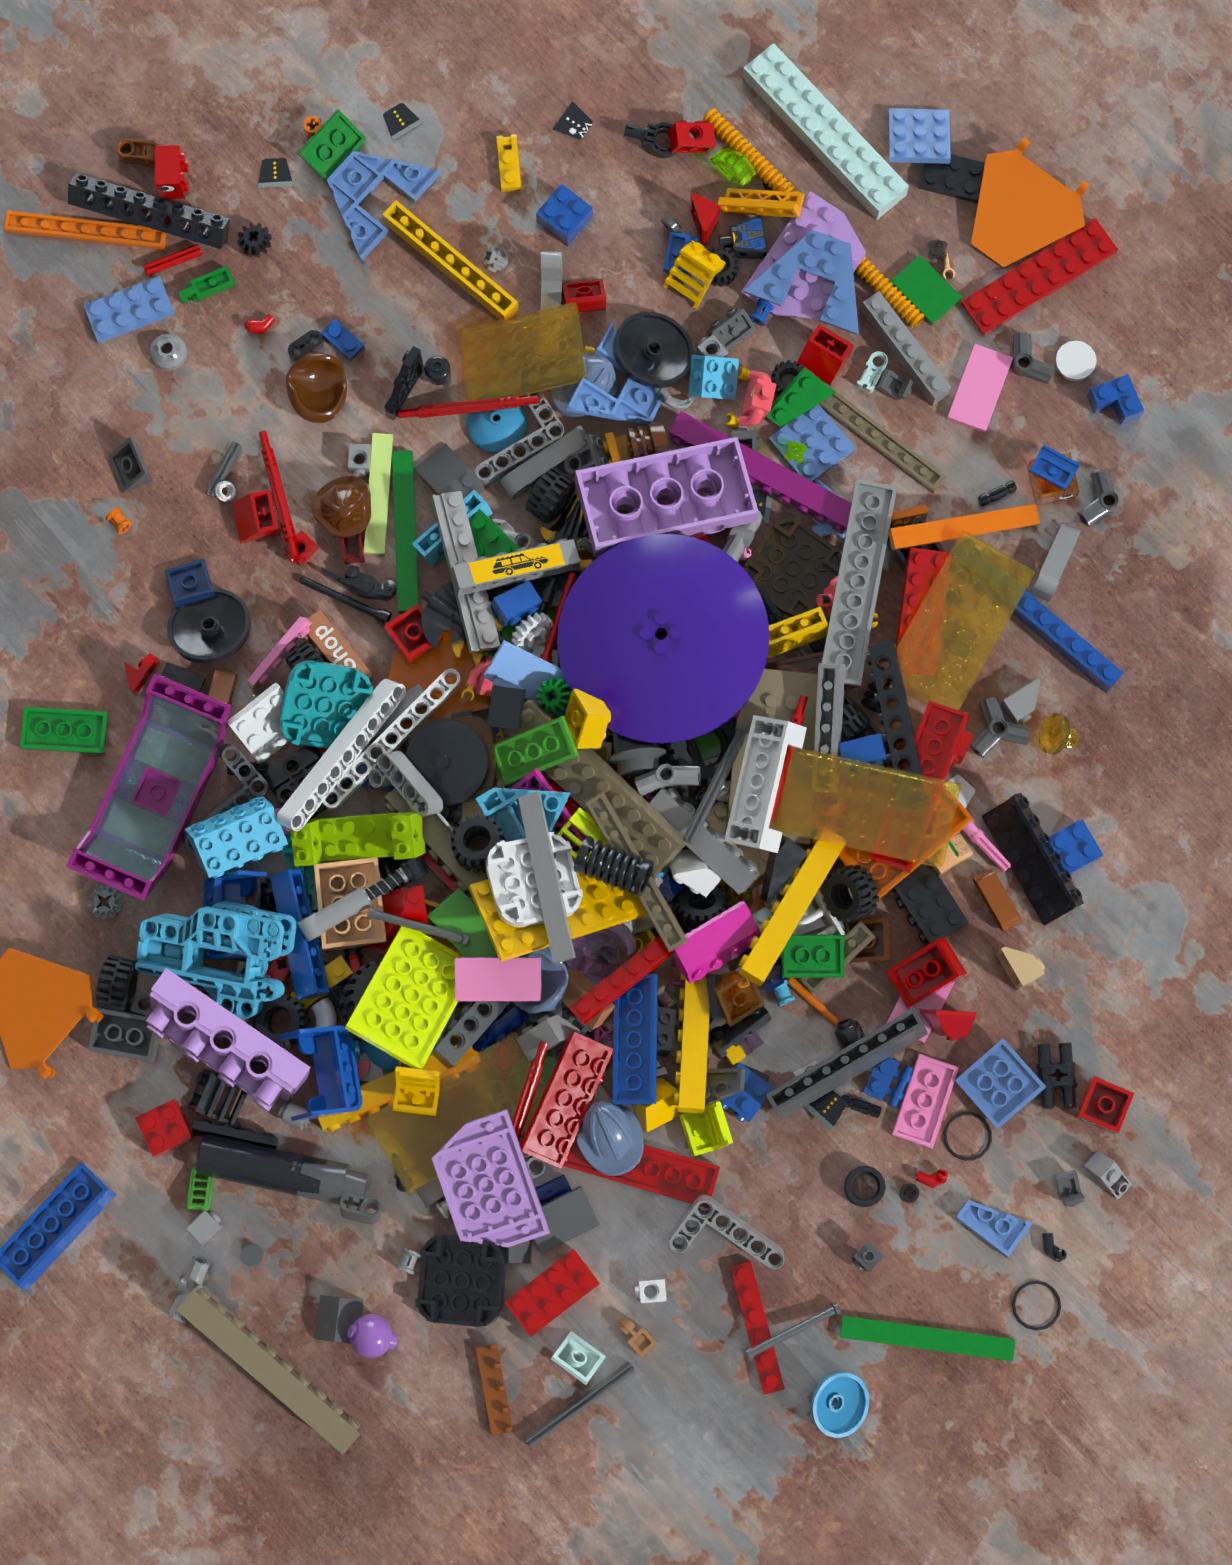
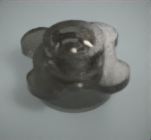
M932 240L928 242V259L940 258L944 260L947 258L946 248L948 244L946 241Z

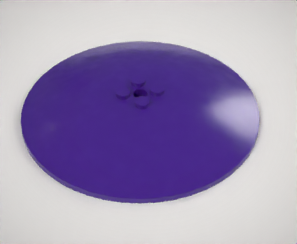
M655 534L634 538L609 549L583 571L565 600L558 625L557 642L560 666L567 684H569L570 691L579 689L604 701L611 712V721L608 723L607 729L636 741L665 744L687 741L703 736L717 729L739 712L755 691L762 677L769 652L770 636L767 613L762 597L755 583L737 561L716 546L693 537L678 534ZM660 629L667 631V637L663 640H658L655 637L656 632Z

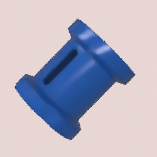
M758 299L757 307L749 317L753 323L765 326V320L770 310L774 309V306L766 300Z

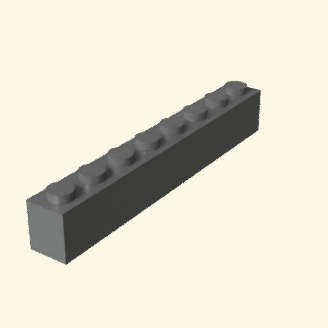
M912 1008L766 1094V1097L781 1121L928 1034L926 1027L915 1009Z

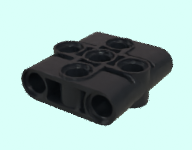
M304 745L262 774V777L266 780L282 807L287 802L282 800V795L285 792H292L293 794L322 757L317 747ZM292 763L299 765L295 772L288 771V767ZM331 794L327 797L326 801L328 804H334L338 797L335 794ZM323 802L310 819L328 809Z

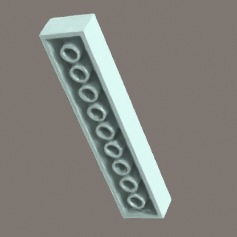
M774 43L744 67L743 79L876 220L907 195L909 185Z

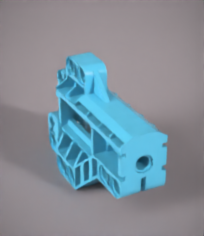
M229 901L216 903L212 907L200 908L190 917L164 913L148 918L141 923L139 932L141 939L138 941V962H136L135 969L140 974L160 977L167 968L187 983L203 986L216 1003L238 1018L248 1019L261 1012L263 1001H272L284 994L283 983L265 974L268 968V961L275 960L279 956L288 955L293 951L296 921L290 915L260 910L254 906ZM283 919L288 920L290 923L288 931H285L284 926H282L281 921ZM282 944L287 946V949L282 951ZM205 948L247 956L245 974L203 966ZM227 999L232 1003L231 1008L227 1005ZM247 1003H249L252 1008L251 1012L247 1009Z

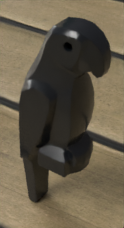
M351 565L344 578H340L324 568L321 569L322 574L362 598L390 601L397 593L394 581L387 580V583L380 584L374 577L360 572L358 566Z

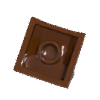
M888 918L859 919L845 922L846 934L862 921L876 936L849 963L890 961L891 930Z

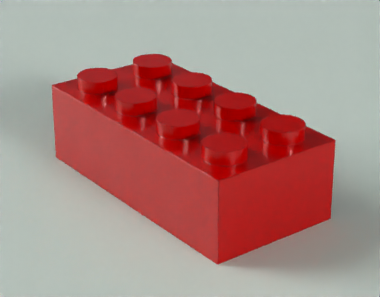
M572 1249L506 1300L505 1304L528 1335L532 1337L600 1283L575 1249Z

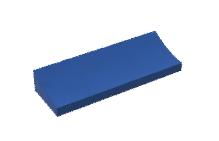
M81 1162L0 1248V1268L18 1287L27 1291L116 1196V1193Z

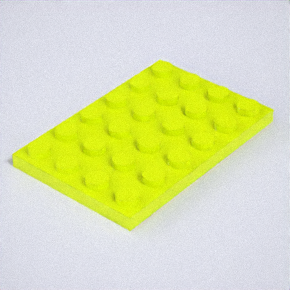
M401 926L347 1022L345 1029L409 1067L422 1069L458 1001H455V958L463 956L420 931Z

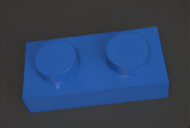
M335 318L321 332L322 336L350 362L365 348L364 344Z

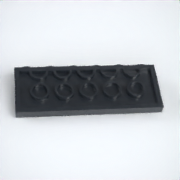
M1018 793L983 814L982 818L1005 859L1011 864L1010 867L1042 924L1045 926L1084 904L1080 890L1075 888L1071 881V874L1063 867L1060 855L1051 846L1049 836L1043 832L1039 818L1031 811L1028 799L1022 793Z
M928 859L890 890L896 895L894 900L900 909L904 908L907 912L906 919L912 927L916 926L919 934L917 935L923 945H929L937 939L947 937L969 923Z

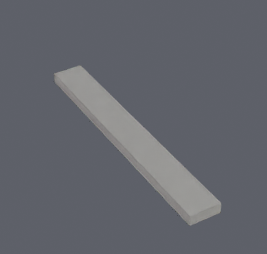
M534 792L518 797L552 960L556 964L576 958L541 794Z

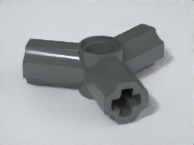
M991 697L979 702L987 728L970 745L974 753L984 758L1000 740L1027 745L1031 727L1006 722L997 697ZM993 726H1001L1003 733H995L993 731Z

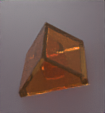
M739 971L721 973L714 990L727 1024L730 1027L765 1005L757 984L739 974Z

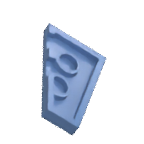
M970 1200L964 1204L955 1217L957 1221L1006 1258L1010 1256L1032 1225V1222L1020 1220L1012 1215L995 1211L990 1207Z

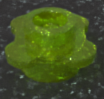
M788 442V451L784 455L785 459L803 463L804 452L807 451V446L799 442Z

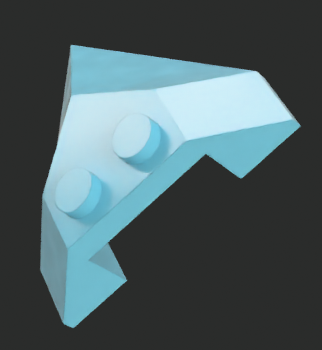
M492 788L477 797L476 800L483 813L490 819H495L497 824L499 823L504 833L505 841L509 842L526 838L518 797L534 792L541 794L548 831L552 832L570 792Z

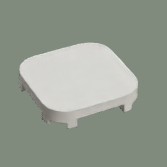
M549 832L566 915L569 917L578 909L583 898V891L580 889L577 874L574 872V862L571 855L572 847L569 841L566 842L561 836L554 834V832ZM527 838L509 842L503 840L496 843L486 859V872L499 918L507 925L513 927H525L544 923Z

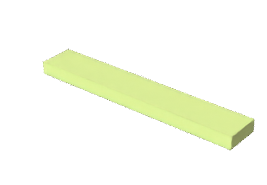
M372 434L369 475L371 519L365 531L364 554L385 555L393 434Z

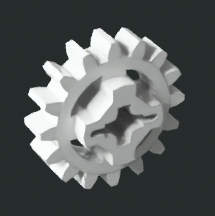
M535 613L533 617L529 615L526 621L522 620L519 626L515 627L517 632L512 633L514 638L511 639L513 645L531 653L538 645L544 646L552 627V620L544 613Z

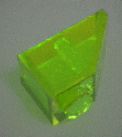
M723 147L710 159L732 183L739 186L749 183L751 178L757 174L746 155L727 147Z

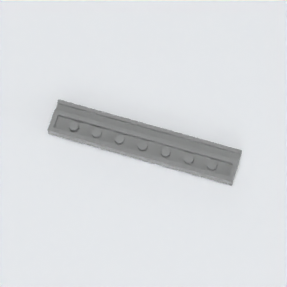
M461 491L442 493L441 495H432L431 497L450 576L452 566L459 561L471 562L478 558ZM452 580L470 654L477 651L483 652L499 649L501 645L487 590L457 596Z

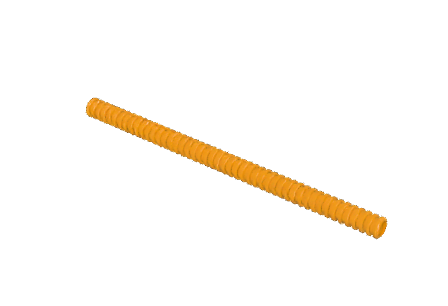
M715 108L707 112L703 121L705 123H713L716 135L718 137L721 136L720 139L722 141L725 140V144L729 145L730 149H734L733 152L735 154L738 153V157L742 158L743 162H747L746 165L748 167L751 166V170L755 171L756 175H760L759 178L761 180L764 179V183L769 184V188H773V191L799 192L796 191L794 186L791 187L792 184L787 182L786 178H782L783 175L781 173L778 174V170L774 169L772 164L769 165L770 162L768 160L765 161V157L761 156L759 151L756 152L757 149L755 147L752 148V144L747 143L748 140L743 139V135H739V131L734 130L735 127L730 126V122H726V119L721 117L722 115L717 113ZM795 198L789 200L797 203V199ZM864 257L855 270L857 271L856 274L861 275V279H865V283L870 284V287L874 288L876 293L880 291L890 306H893V310H897V314H901V318L906 319L905 322L907 324L910 323L911 328L919 325L924 319V314H920V310L915 309L916 306L914 304L911 305V301L906 300L907 297L905 295L902 296V292H898V288L893 287V283H889V279L884 278V274H880V271L876 270L875 266L871 265L869 260L866 261L867 258Z

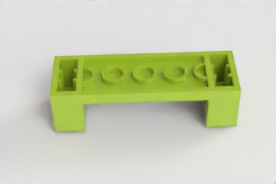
M415 811L309 819L301 830L294 831L290 829L295 866L316 865L323 861L394 856V860L410 859L426 853L422 816H419Z

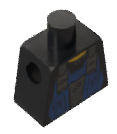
M762 215L732 223L729 228L730 235L719 236V246H723V248L732 247V251L737 258L764 259L767 255Z

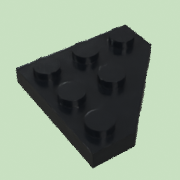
M415 346L404 354L402 367L393 383L394 388L391 397L384 408L386 409V416L393 421L424 371L421 350Z

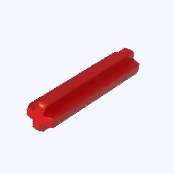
M195 244L144 264L143 268L146 275L150 276L202 255L200 246Z

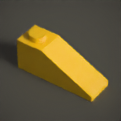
M339 956L324 967L329 988L348 981L353 976L352 970L342 956ZM295 991L292 992L290 995L297 999ZM329 993L314 999L298 1001L304 1004L305 1009H308Z

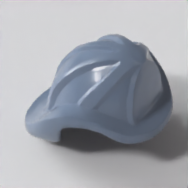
M576 353L564 361L556 371L550 384V399L554 407L561 414L568 417L586 416L585 414L565 410L582 378L590 381L611 396L616 395L618 380L613 365L608 359L589 353Z
M548 947L519 956L541 957L542 1000L513 1001L514 1004L527 1013L548 1012L559 1008L565 997L569 979L568 970L564 962L553 963L551 951Z
M608 1102L594 1103L587 1110L576 1135L577 1144L583 1157L595 1170L604 1175H623L635 1168L641 1160L644 1149L642 1129L635 1114L626 1106L614 1105Z

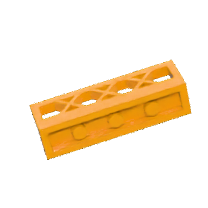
M727 188L726 196L719 197L718 205H720L724 213L800 218L805 195L801 192ZM732 195H740L742 198H731V197H732ZM753 196H759V197H760V199H751V198H752ZM772 197H778V199H779L780 201H778V200H770V199H771ZM795 198L797 199V203L789 200Z

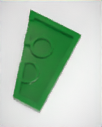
M804 366L775 400L770 412L766 416L782 428L836 392Z

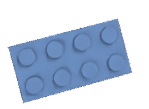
M160 276L83 305L99 344L175 315Z

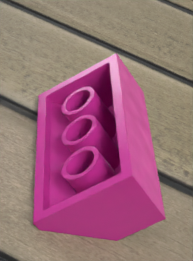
M744 901L739 902L685 934L688 942L673 950L676 966L689 984L701 980L706 974L719 969L726 962L739 957L741 953L750 949L749 945L754 937L759 938L761 934Z

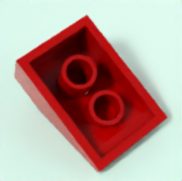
M946 937L935 940L886 971L907 1008L967 974Z

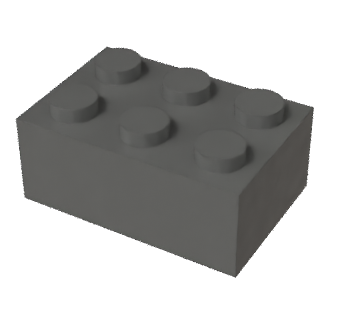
M96 1008L104 1017L99 1023L93 1022L88 1045L89 1051L155 1063L160 1038L146 1028L148 1026L146 1022L148 1017Z

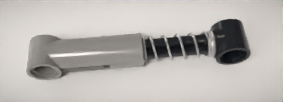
M418 856L404 861L400 864L401 867L395 870V873L388 874L384 879L380 878L379 882L372 883V886L365 887V890L360 887L329 906L299 921L297 924L307 942L371 906V900L378 899V896L385 895V892L389 890L393 891V888L401 886V883H412L427 875L429 872L421 857Z

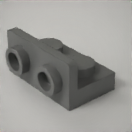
M731 308L725 313L726 317L709 325L710 329L706 331L708 335H714L727 351L757 329L744 308Z

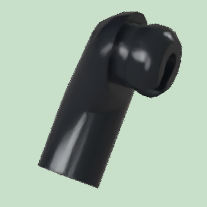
M1043 1233L1044 1253L1053 1261L1061 1262L1065 1260L1067 1253L1064 1249L1054 1245L1053 1233Z

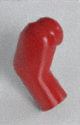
M267 314L262 321L246 320L244 327L250 333L263 334L276 320L270 314Z
M940 1169L928 1175L919 1170L915 1180L930 1188H935L947 1181L948 1173Z

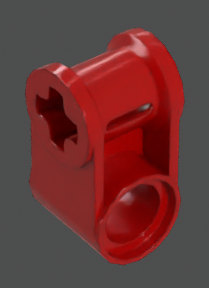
M286 955L279 956L273 960L265 974L269 975L272 979L281 981L284 986L291 975ZM281 961H286V964L288 965L286 969H281L282 966L279 965Z

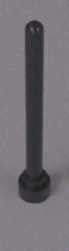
M303 576L299 579L302 585L374 617V620L379 625L384 626L391 619L392 612L387 609H374Z

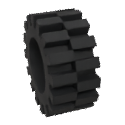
M720 246V249L713 247V251L709 249V252L718 255L728 265L725 272L717 273L712 280L713 286L720 284V287H722L724 283L730 284V281H734L738 273V258L735 257L733 251L730 252L729 248L723 250V246Z
M787 360V363L782 361L779 366H775L771 375V382L776 384L774 394L777 393L779 397L786 389V386L781 381L782 376L788 373L797 376L803 369L802 364L797 365V361L790 363L791 360Z

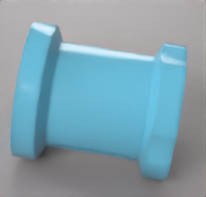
M787 980L770 987L778 1000V1007L795 1000V997L789 991Z

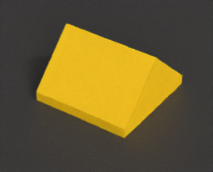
M661 1077L656 1079V1104L631 1105L645 1133L681 1115V1112H677V1105H674V1092H678V1089Z

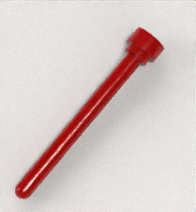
M575 572L568 574L544 652L539 657L553 664L551 654L558 636L561 611L576 579Z

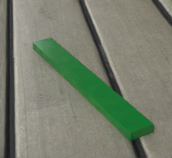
M412 450L392 451L398 613H404L419 603L417 551L412 545L416 540Z
M842 1316L840 1338L1013 1361L1015 1339Z

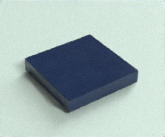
M205 559L165 570L175 608L215 596Z

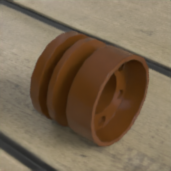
M662 422L648 424V434H644L641 426H637L638 436H635L632 427L627 428L626 444L629 459L669 451Z

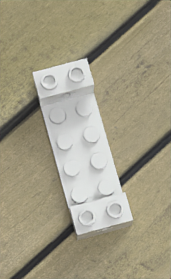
M753 715L724 841L778 853L783 832L769 829V824L787 747L802 748L806 727L789 721Z

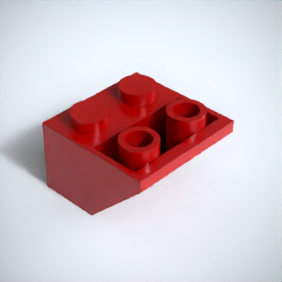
M818 324L797 361V365L802 364L803 368L805 366L823 382L831 386L851 355L854 344Z
M270 489L249 493L232 503L240 543L281 535L274 498Z

